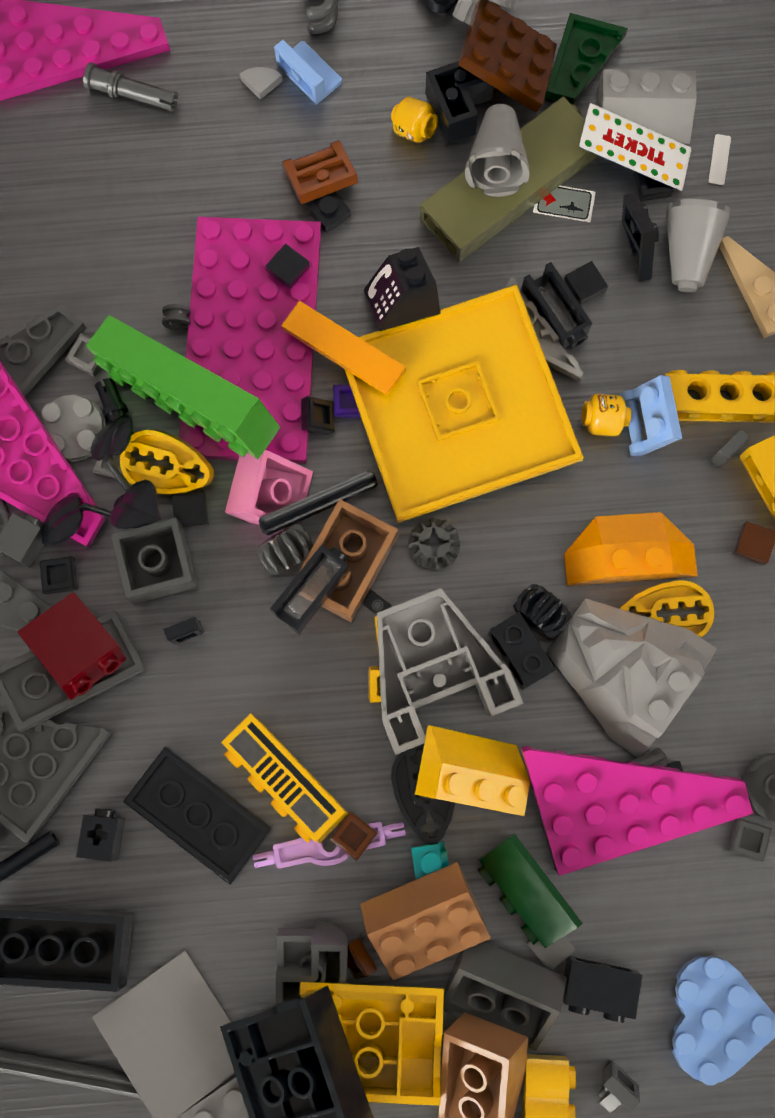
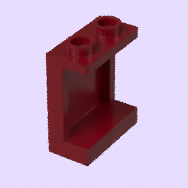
M74 592L17 631L30 651L34 653L70 700L88 692L94 683L106 674L115 672L121 663L126 660L118 643Z

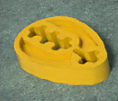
M142 430L136 432L131 436L125 451L120 454V467L126 480L131 485L142 480H149L155 485L157 494L190 492L208 486L214 477L212 465L201 452L179 437L161 430ZM139 448V454L142 456H150L154 452L156 460H167L170 457L169 463L174 464V468L167 470L165 473V467L162 465H155L150 468L148 461H138L135 464V458L131 457V452L137 451ZM200 465V471L204 473V478H200L196 482L195 475L184 471L183 468L194 469Z
M685 580L666 582L650 587L636 594L619 608L628 612L629 609H632L635 614H646L649 618L664 622L663 617H657V612L662 609V606H665L666 611H673L681 604L683 610H688L697 603L699 608H704L705 613L700 615L699 619H697L696 614H689L681 621L680 616L673 615L667 619V623L689 629L699 637H703L709 631L714 621V605L709 594L696 583Z

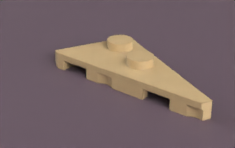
M729 236L722 238L719 248L763 338L774 335L775 272Z

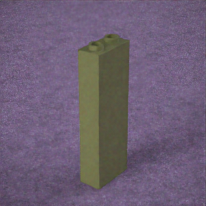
M563 96L520 129L530 167V174L527 183L521 184L519 191L503 197L485 195L484 189L475 186L474 190L469 186L464 171L420 204V220L458 263L599 156L579 147L585 119L582 117L578 107L570 104Z

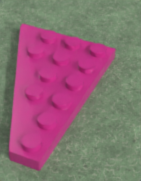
M0 361V499L43 523L55 504L70 495H78L81 498V504L87 503L98 507ZM84 511L80 527L70 538L84 546L91 547L106 518L104 515L92 511Z

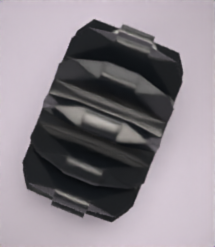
M531 584L527 589H524L513 605L515 612L521 613L527 625L547 639H554L558 634L562 633L572 618L567 606L560 599L555 597L552 592L547 591L543 586Z

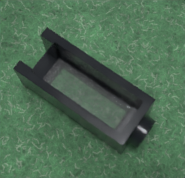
M552 262L545 265L543 276L533 280L530 274L525 276L521 291L527 296L529 301L531 300L534 303L538 314L546 319L558 335V341L565 349L570 345L572 348H575L586 341L592 322Z
M321 545L269 610L274 616L300 635L344 577L349 574V565L346 563L348 558L333 546L328 550Z

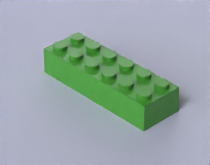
M110 315L107 316L86 345L95 355L93 361L108 371V377L123 387L126 383L131 385V390L145 400L150 396L155 399L154 403L159 408L169 414L174 410L179 413L178 417L183 422L193 428L198 424L204 428L203 432L216 442H220L221 439L229 442L228 447L242 457H245L248 453L254 458L259 459L281 428L256 396Z

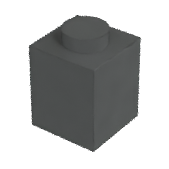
M12 513L0 533V552L31 568L44 546L42 543L43 529L41 528L44 523L27 513L24 518Z

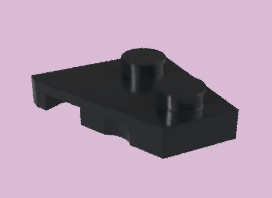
M627 194L623 198L622 223L628 239L631 256L639 255V265L636 274L639 282L652 278L655 242L659 241V230L657 224L651 222L648 208L645 204L642 205L637 194Z

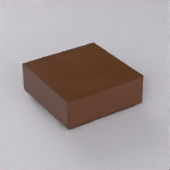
M746 521L742 526L734 554L764 565L767 564L775 543V531Z
M350 812L330 840L357 861L378 832L353 812Z
M360 938L348 941V968L356 979L367 977L377 970Z

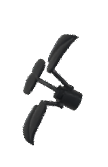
M130 415L121 416L104 426L95 436L91 445L92 457L97 461L105 459V463L126 491L125 494L117 498L112 511L87 503L81 504V498L78 495H70L55 504L45 519L42 533V543L45 547L50 544H59L73 536L82 523L84 511H92L110 517V523L117 529L138 528L161 520L157 506L155 485L149 480H142L129 486L113 463V456L123 453L131 440L133 423Z

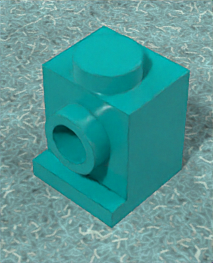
M444 841L411 846L415 880L449 866Z

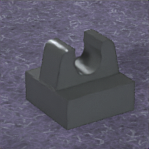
M611 1061L603 1069V1087L599 1091V1095L602 1098L599 1100V1103L609 1113H612L621 1104L631 1112L640 1102L639 1085L615 1062Z

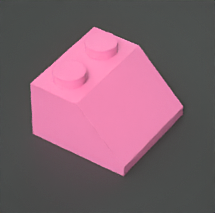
M267 450L263 452L259 459L254 458L248 453L245 457L239 455L225 513L259 525L258 520L260 517L306 498L313 471Z

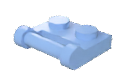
M660 375L632 390L623 391L619 394L625 400L626 407L631 408V421L628 426L631 445H629L631 456L645 455L682 439L670 376ZM639 401L647 434L646 440L643 437L637 402Z

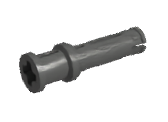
M89 62L86 66L83 77L85 90H99L108 93L111 98L124 96L169 110L170 112H174L176 109L177 101L173 100L178 99V93L175 91L172 92L126 78L119 70H105L99 68L93 62Z

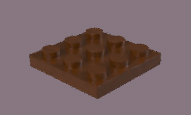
M478 0L474 7L458 65L536 113L544 102L557 44L548 36L540 34L529 27L523 20L515 18L501 9L498 4L489 0Z

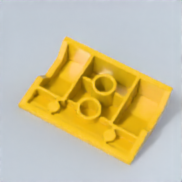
M300 982V995L328 985L368 1102L440 1106L444 988Z

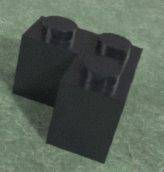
M459 61L426 72L425 94L429 103L435 109L438 125L447 145L476 134L478 113L474 106L493 98L494 87L459 66Z

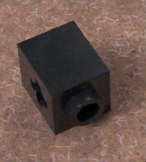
M95 808L94 814L83 815L76 857L108 862L119 860L125 818L115 817V810ZM102 829V831L108 832L107 839L101 840L100 836H96V830Z

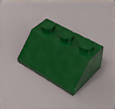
M515 834L508 835L478 859L482 865L477 869L490 887L496 883L504 894L499 900L511 916L516 912L525 922L520 928L533 945L539 941L546 948L583 924Z

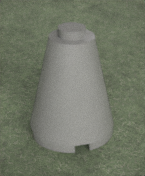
M496 104L489 107L485 112L466 163L465 178L469 186L474 190L475 186L484 189L485 195L503 197L519 191L521 184L527 183L530 167L515 110L505 104Z
M706 199L680 200V206L673 207V202L667 205L666 218L672 283L678 286L679 291L696 292L697 288L704 286L730 220V207L725 205V210L723 211L717 208L718 202Z

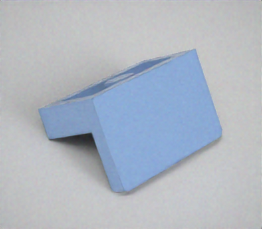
M284 40L274 46L277 66L316 105L342 84V78L305 41H301L294 48H291Z

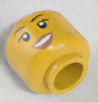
M411 96L402 99L399 104H396L391 113L393 130L396 135L416 143H421L431 138L438 125V117L433 105Z

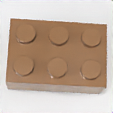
M341 499L338 500L301 569L321 545L328 550L333 546L348 558L346 563L349 565V574L344 577L321 607L352 623L398 539V529ZM322 566L300 593V596L313 602L335 574Z
M458 862L360 904L367 936L393 981L491 939L481 909Z

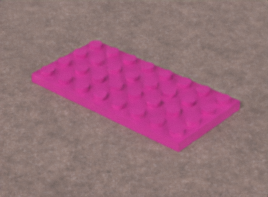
M198 217L190 300L191 314H189L191 325H188L186 358L259 398L281 427L265 450L291 462L307 464L309 431L302 430L301 399L306 396L311 397L314 349L285 332L281 325L299 300L316 310L321 222ZM285 243L310 261V268L291 289L268 273L265 268L267 263ZM180 419L179 438L192 445L206 459L238 461L239 454L228 447L229 442L223 439L220 442H216L203 432V427L197 424L193 428Z

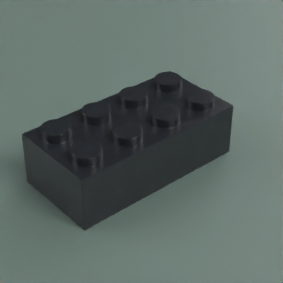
M0 905V985L118 992L127 985L133 912Z

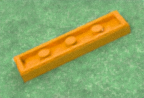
M300 300L281 325L285 332L386 396L391 393L406 371L404 365Z

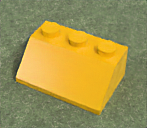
M428 725L415 795L525 816L530 780L517 745Z

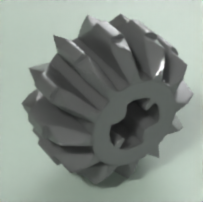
M295 523L263 541L258 546L257 554L264 568H267L271 575H277L292 568L308 556L313 547L312 538L300 523Z

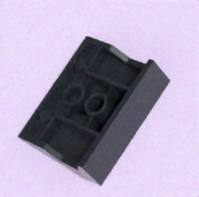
M328 985L220 1026L249 1118H374Z

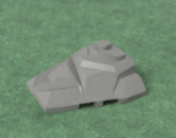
M585 598L567 623L568 626L559 634L549 648L547 654L581 697L589 711L604 728L610 739L639 758L650 748L655 739L665 732L703 678L704 670L712 660L717 648L689 629Z

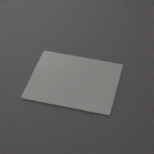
M186 950L91 1017L153 1118H177L235 1073L220 1026L231 1021Z

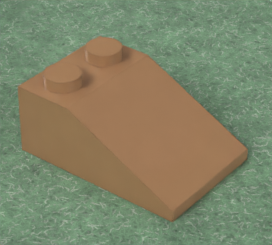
M464 1012L444 1032L440 1083L441 1101L438 1118H514L526 1070L528 1037Z

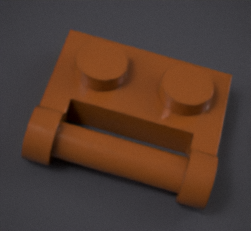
M340 140L330 143L328 148L292 161L289 158L282 161L285 174L290 180L301 204L358 183L357 173Z

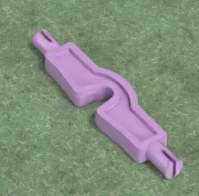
M403 821L382 826L381 822L368 824L378 834L366 850L384 846L387 839L406 836L405 830L392 832V830L404 828ZM302 837L275 844L271 851L253 854V860L267 858V860L255 862V869L276 864V867L280 869L307 862L321 866H330L341 863L350 857L337 845L334 851L329 852L324 849L323 841L316 843L311 839L307 843Z

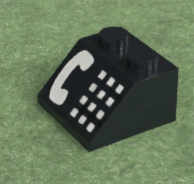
M419 247L404 249L399 253L388 255L364 288V295L379 331L441 314L437 284Z

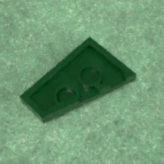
M570 13L548 82L545 98L558 101L564 96L570 104H575L624 39L628 28Z

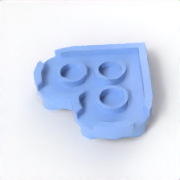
M696 956L687 961L679 970L676 976L675 1001L682 1015L673 1028L675 1032L672 1039V1052L679 1066L693 1079L712 1086L733 1076L775 1038V1014L742 974L724 959L715 956Z

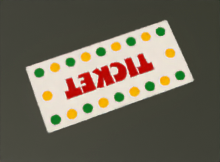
M592 103L589 104L579 147L675 189L683 190L691 147Z

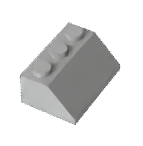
M603 69L597 89V106L684 145H690L697 100L696 71Z

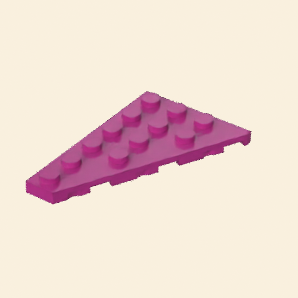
M0 0V101L83 77L89 62L96 63L99 68L106 70L170 51L161 20L158 17L25 0Z
M530 746L521 748L558 876L753 814L746 784L737 777H719L701 772V774L685 772L677 768L657 765L645 766L631 761L625 763L591 755H572L564 751L554 750L552 752L532 749Z

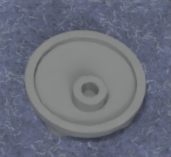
M79 394L64 395L46 404L42 409L40 419L69 462L82 461L91 457L92 442L99 431L107 425L106 418H104L99 405L90 398Z

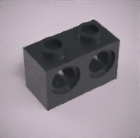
M520 612L491 628L488 632V636L522 691L556 670Z

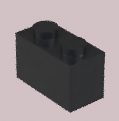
M569 956L566 959L564 976L567 977L563 1003L569 1005V1011L582 1015H589L590 1010L603 1012V1018L624 1023L625 1017L636 1019L642 974L634 969Z

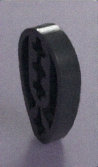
M424 744L401 752L397 756L392 766L391 781L400 811L408 825L422 841L436 843L445 835L452 819L455 803L430 798L429 803H424L423 798L415 795L417 780L414 781L413 774L419 772V766L417 763L411 762V757L416 756V750L424 748ZM426 809L431 810V817L434 823H440V829L435 831L434 837H429L427 832L421 831V825L426 824Z

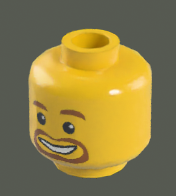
M596 393L591 396L589 401L586 400L583 403L581 423L582 426H586L587 431L591 435L615 437L620 435L624 426L628 427L630 424L631 408L626 407L625 400L620 395Z

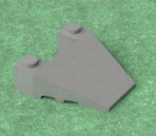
M441 588L377 613L381 719L395 755L425 743L426 737L415 709L475 685L488 716H494L524 704L511 671L501 662L486 641L480 637Z

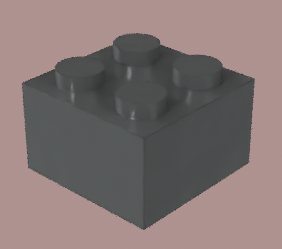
M176 517L111 535L125 596L134 605L199 588L184 527Z

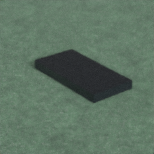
M166 746L123 801L229 885L234 882L273 829Z

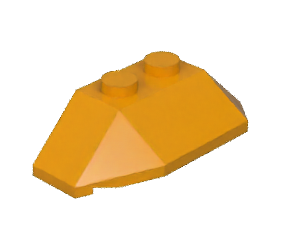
M661 512L596 516L564 553L567 586L698 577L694 544Z

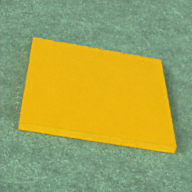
M517 284L441 309V314L387 330H378L359 337L406 367L405 373L388 396L345 370L397 523L583 461V454Z

